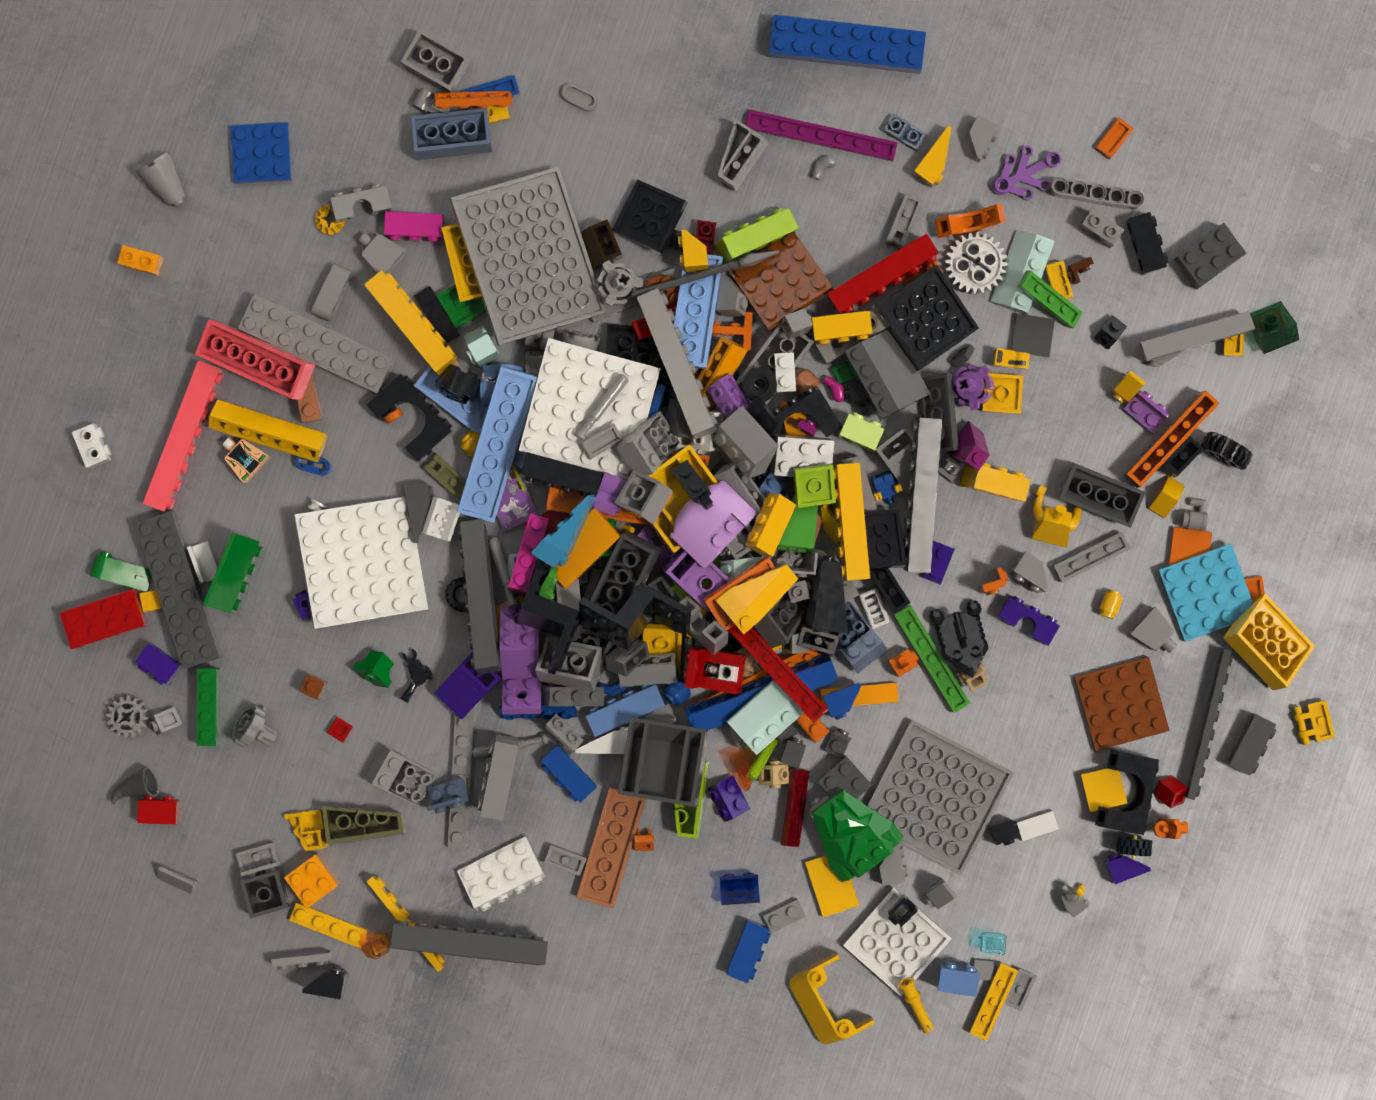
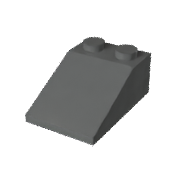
M787 591L754 627L771 648L787 644L805 616L808 606L804 600L791 603Z

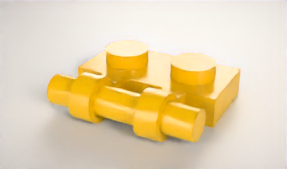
M1326 700L1306 704L1308 711L1306 713H1302L1301 706L1293 708L1295 713L1293 715L1294 721H1297L1299 729L1298 736L1301 738L1303 745L1310 744L1308 736L1314 735L1315 742L1335 738ZM1304 719H1310L1312 729H1306Z

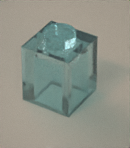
M982 931L981 936H978L977 947H980L982 953L1005 955L1007 936L1001 933Z

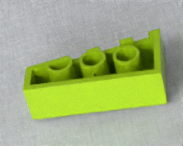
M779 208L773 211L770 217L766 218L764 215L756 219V223L752 225L746 223L740 226L739 231L733 233L731 230L722 235L723 238L714 246L717 255L723 256V264L729 263L736 257L737 259L739 257L743 258L750 254L751 250L758 251L766 247L769 242L772 244L785 235L796 232L799 227L790 209L783 210Z
M709 761L704 763L698 806L674 804L677 836L695 839L700 836Z

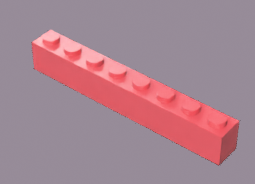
M198 360L143 504L163 512H168V510L173 508L175 503L173 497L182 485V481H180L181 476L186 474L188 470V458L193 456L195 452V440L200 438L202 434V422L207 420L210 412L208 409L209 404L214 402L217 394L215 392L216 386L222 382L224 376L222 369Z

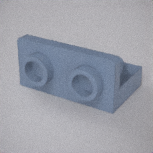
M464 778L428 788L432 806L427 807V811H435V814L446 811L447 807L451 806V809L462 807L463 802L469 801Z

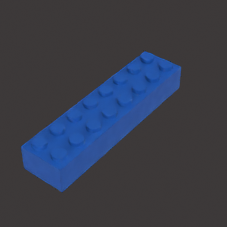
M773 15L769 57L920 74L922 71L926 32Z

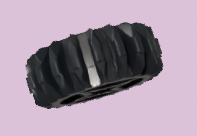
M1208 432L1201 444L1204 448L1203 450L1210 456L1240 470L1246 469L1253 456L1251 451L1243 445L1217 432Z

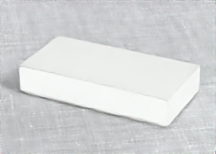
M1053 811L1016 822L1022 841L1059 829Z

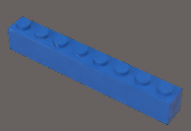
M820 655L790 667L812 692L816 688L831 685L834 681L838 680L833 662L826 655ZM768 675L743 685L741 693L731 694L724 692L684 708L690 726L707 729V732L715 727H723L726 725V721L773 679Z

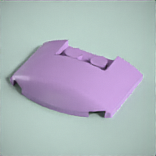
M725 481L708 486L711 492L709 497L713 501V506L706 510L701 502L697 504L692 499H689L677 515L673 532L670 535L703 569L719 555L757 514Z

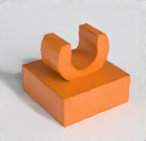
M640 829L637 830V835H634L635 851H654V835H652L650 829H648L647 835H641Z

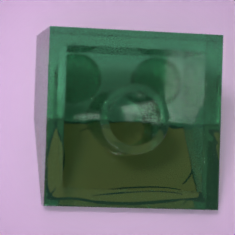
M1281 301L1250 313L1255 326L1252 334L1263 354L1299 340L1297 323Z

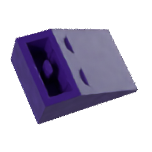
M473 652L434 692L460 719H463L502 678L496 672L478 674L471 665V657H474Z

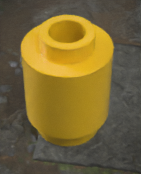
M1110 590L1109 593L1105 592L1099 607V615L1114 619L1115 615H1118L1123 600L1120 597L1121 593Z

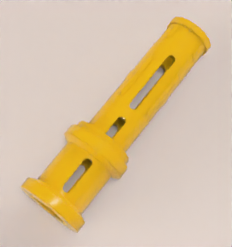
M912 977L905 978L898 983V988L903 991L905 1002L911 1005L923 1033H929L928 1028L933 1031L934 1025L920 1000L921 993L916 990L915 981Z

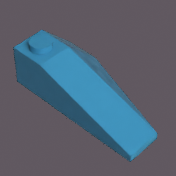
M594 494L588 495L571 511V518L561 521L557 525V531L551 535L548 534L531 553L553 568L564 566L569 561L568 556L573 551L596 496Z

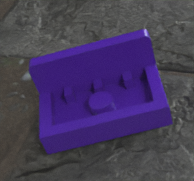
M734 775L707 788L709 796L714 801L718 814L724 822L732 820L750 810Z

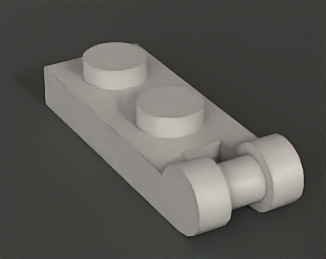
M907 193L905 194L885 242L886 244H894L898 246V249L905 247L923 203L922 199ZM895 233L903 234L902 239L894 237Z

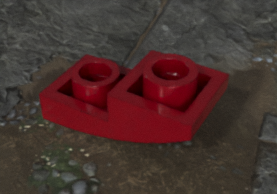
M698 220L695 238L706 246L707 254L712 255L717 222Z

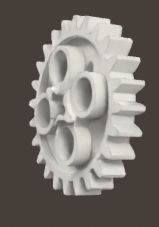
M977 232L976 237L969 233L968 239L962 235V242L955 240L956 247L950 246V250L953 253L946 254L951 259L945 261V264L950 265V267L946 268V272H952L948 278H955L953 285L959 283V290L965 287L966 294H968L970 289L973 290L974 295H976L977 290L984 294L985 288L990 292L991 285L998 287L996 280H1003L1000 274H1006V271L1002 269V267H1007L1008 263L1002 262L1007 259V255H1001L1004 252V248L998 249L1000 242L994 244V237L987 240L986 233L982 238L979 232ZM971 246H975L979 252L972 255L968 252V249ZM962 254L967 255V257L970 258L971 260H968L967 258L962 257ZM991 256L994 258L995 263L987 265L984 259ZM977 260H979L980 266L977 265L976 267H973L972 261L976 262ZM965 262L968 264V269L961 271L958 269V264ZM982 267L989 269L991 273H987ZM981 272L985 278L982 281H977L974 278V274Z

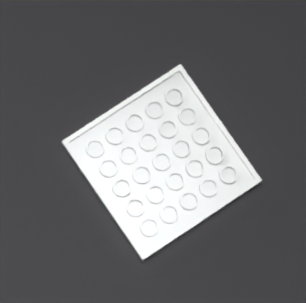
M548 338L518 451L529 452L599 471L603 474L607 472L628 480L632 471L616 448L620 443L589 459L580 444L583 441L575 433L580 431L587 422L590 414L618 375L623 374L629 379L628 383L585 436L588 439L614 423L624 439L647 421L660 368Z
M406 496L294 515L314 629L428 609L417 543H414Z

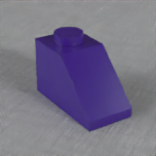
M1118 853L1108 856L1109 860L1104 861L1113 884L1121 883L1151 871L1150 867Z

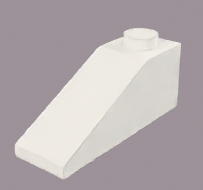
M619 726L618 730H614L576 748L575 753L624 754L629 727Z

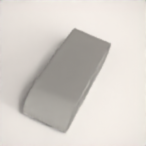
M334 264L314 303L311 313L329 322L353 272L338 264Z

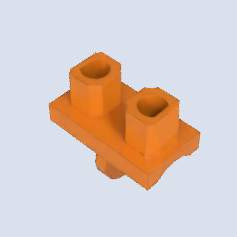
M1158 818L1153 831L1160 838L1180 839L1181 834L1188 833V823L1185 821L1180 822L1179 819Z

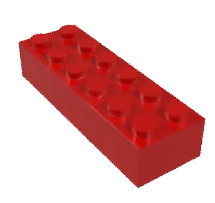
M926 233L827 293V298L837 314L852 313L854 311L853 307L858 304L862 307L870 302L871 296L876 295L878 297L887 291L886 287L891 284L893 287L903 282L904 276L909 275L911 277L918 273L922 265L925 264L928 267L936 262L939 252Z

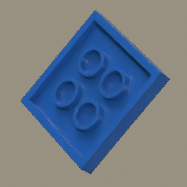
M288 122L230 126L233 182L235 184L292 180Z

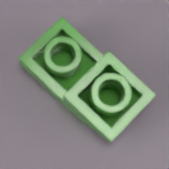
M550 567L539 596L551 601L555 596L553 591L558 577H556L558 568Z

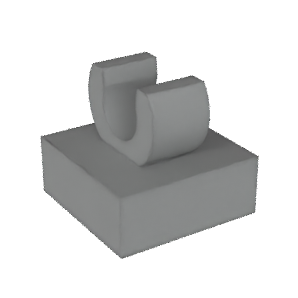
M948 456L939 467L938 472L950 482H953L964 467Z

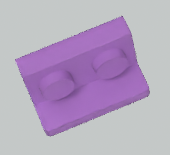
M731 373L707 388L708 393L726 419L738 408L743 406L746 409L750 404V401Z
M1138 391L1123 410L1153 434L1162 422L1168 418V410L1159 403L1157 405L1153 402V397L1148 392Z

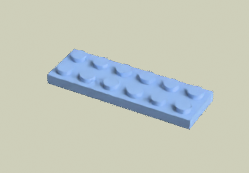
M707 254L708 268L723 265V256ZM683 266L682 276H681V277L686 276V275H690V274H693V273H696V272H699V271L686 272V271H685V266ZM721 273L680 285L674 326L675 328L679 327L683 336L680 338L682 345L686 344L689 355H687L688 361H693L695 368L707 369Z

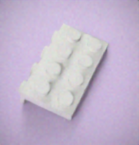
M526 836L457 871L474 909L477 911L481 910V912L490 909L491 905L496 902L502 903L509 899L508 896L514 893L520 894L526 890L525 887L531 884L533 886L540 884L543 878L546 877Z

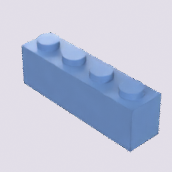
M643 685L640 687L641 691L634 693L632 690L623 694L624 699L617 701L614 698L606 702V707L599 709L597 706L588 710L589 714L586 715V719L594 736L597 737L630 722V717L638 718L665 706L657 685Z

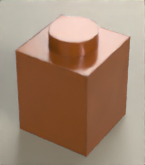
M307 674L300 692L318 700L321 698L328 682L312 674Z

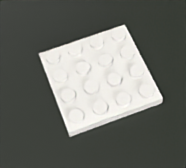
M893 887L846 940L843 946L898 995L902 996L904 993L898 988V983L908 977H912L915 981L952 938L919 909L902 927L899 924L894 925L888 919V910L903 895ZM903 905L896 910L901 917L908 911Z

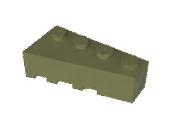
M322 806L326 843L328 845L406 834L404 815L401 813Z

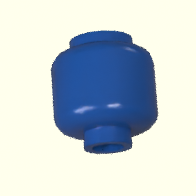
M678 678V683L666 684L663 687V697L672 706L674 704L677 706L681 705L691 696L690 688H685L684 679Z

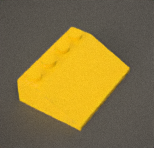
M458 224L441 227L460 302L481 299L482 296Z
M1266 593L1262 594L1231 625L1223 637L1272 690L1287 688L1315 647Z

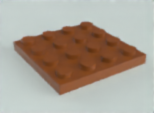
M795 232L785 235L783 238L776 240L757 252L779 251V253L754 266L729 270L730 275L769 331L778 326L785 315L806 308L834 290Z
M1149 657L1074 677L1095 751L1170 731Z

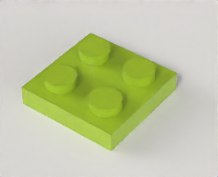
M832 464L794 468L796 506L798 508L836 503Z

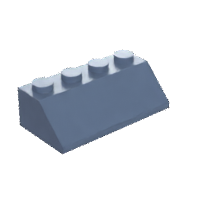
M487 108L411 116L416 160L493 152Z

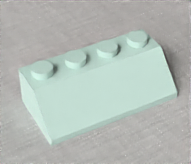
M1016 230L1007 259L1005 260L1008 265L1002 268L1006 271V274H1000L1003 280L997 281L998 287H995L990 302L1024 315L1028 314L1033 299L1017 286L1026 270H1031L1039 278L1042 277L1055 241L1038 234Z
M772 680L726 722L757 755L804 712Z

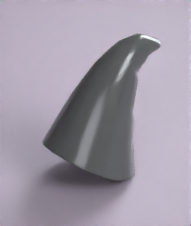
M144 767L125 779L114 790L111 796L112 804H115L123 797L129 796L156 797L159 788L152 771L148 767Z

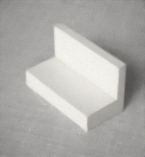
M209 541L187 547L200 583L205 584L213 581L218 565Z

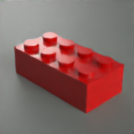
M131 589L60 612L71 649L85 647L149 626L137 589Z

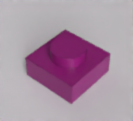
M808 419L805 421L801 420L796 427L814 437L818 430L815 428L816 424Z

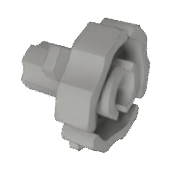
M609 260L602 264L603 270L595 279V283L599 285L602 283L603 276L607 275L604 285L608 294L604 292L602 285L596 288V293L610 307L623 306L627 301L633 299L631 292L643 287V279L636 278L632 268L629 267L622 270L625 267L623 263L612 264ZM629 294V296H628L626 299H623V300H617V299H616V298H622V297H624V296H626V295Z
M252 705L242 711L240 715L242 718L236 720L233 728L232 740L235 743L245 747L258 740L270 746L275 741L277 731L264 725L267 707L261 706L259 708L256 705Z

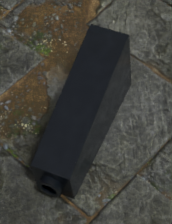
M823 555V559H817L816 575L812 577L805 627L812 630L847 633L848 625L841 563L835 561V557Z

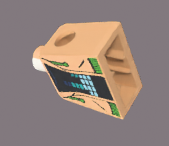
M229 437L222 444L229 452L224 458L243 483H247L270 458L268 454L244 439H241L237 444Z

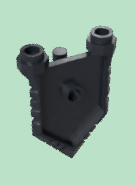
M970 601L966 607L967 614L961 615L960 612H954L953 617L944 618V614L940 609L931 610L929 620L937 630L936 634L938 641H940L939 645L942 649L943 659L950 664L953 663V666H957L959 670L962 669L963 673L973 679L978 670L977 666H980V661L983 660V656H985L989 649L987 640H985V633H983L982 622H980L981 604L978 601Z

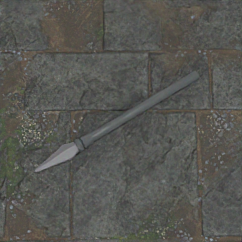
M779 251L748 254L729 263L631 293L633 299H636L638 296L657 288L663 291L729 270L754 266L779 253Z

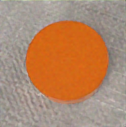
M398 408L385 416L384 420L389 424L402 416L403 412Z

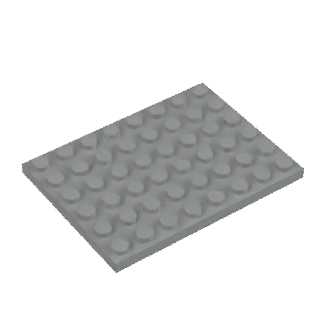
M559 167L450 198L498 346L607 313L603 300L596 293V288L598 287L595 283L596 278Z

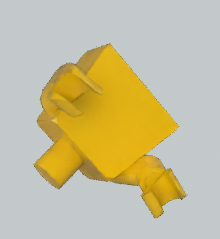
M1040 485L1039 489L1035 492L1037 498H1035L1033 514L1036 522L1033 526L1032 539L1067 548L1069 533L1073 532L1080 523L1082 509L1074 505L1075 508L1071 514L1067 512V508L1064 505L1059 504L1055 508L1045 507L1043 510V496L1047 487Z

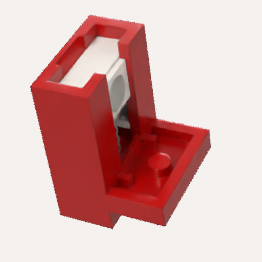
M689 647L686 653L687 668L683 673L685 688L693 689L699 687L731 694L741 693L746 662L745 654L719 650L713 655L705 647ZM710 662L720 664V666H715L714 664L711 665ZM726 667L731 670L730 677L725 674ZM709 673H710V674L713 673V675H714V674H717L718 677H716V676H711V675H708V674H709Z

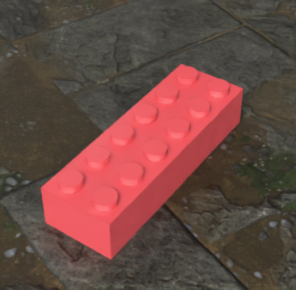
M208 319L195 355L296 400H302L316 365L221 321Z

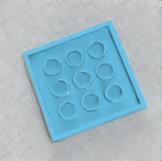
M1232 543L1158 569L1184 642L1232 625L1253 604Z

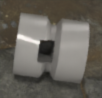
M556 329L526 337L525 346L531 348L539 346L541 350H545L548 338L555 339Z

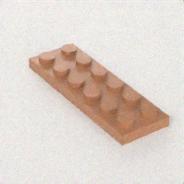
M609 787L576 898L613 909L646 799L618 794L619 789Z

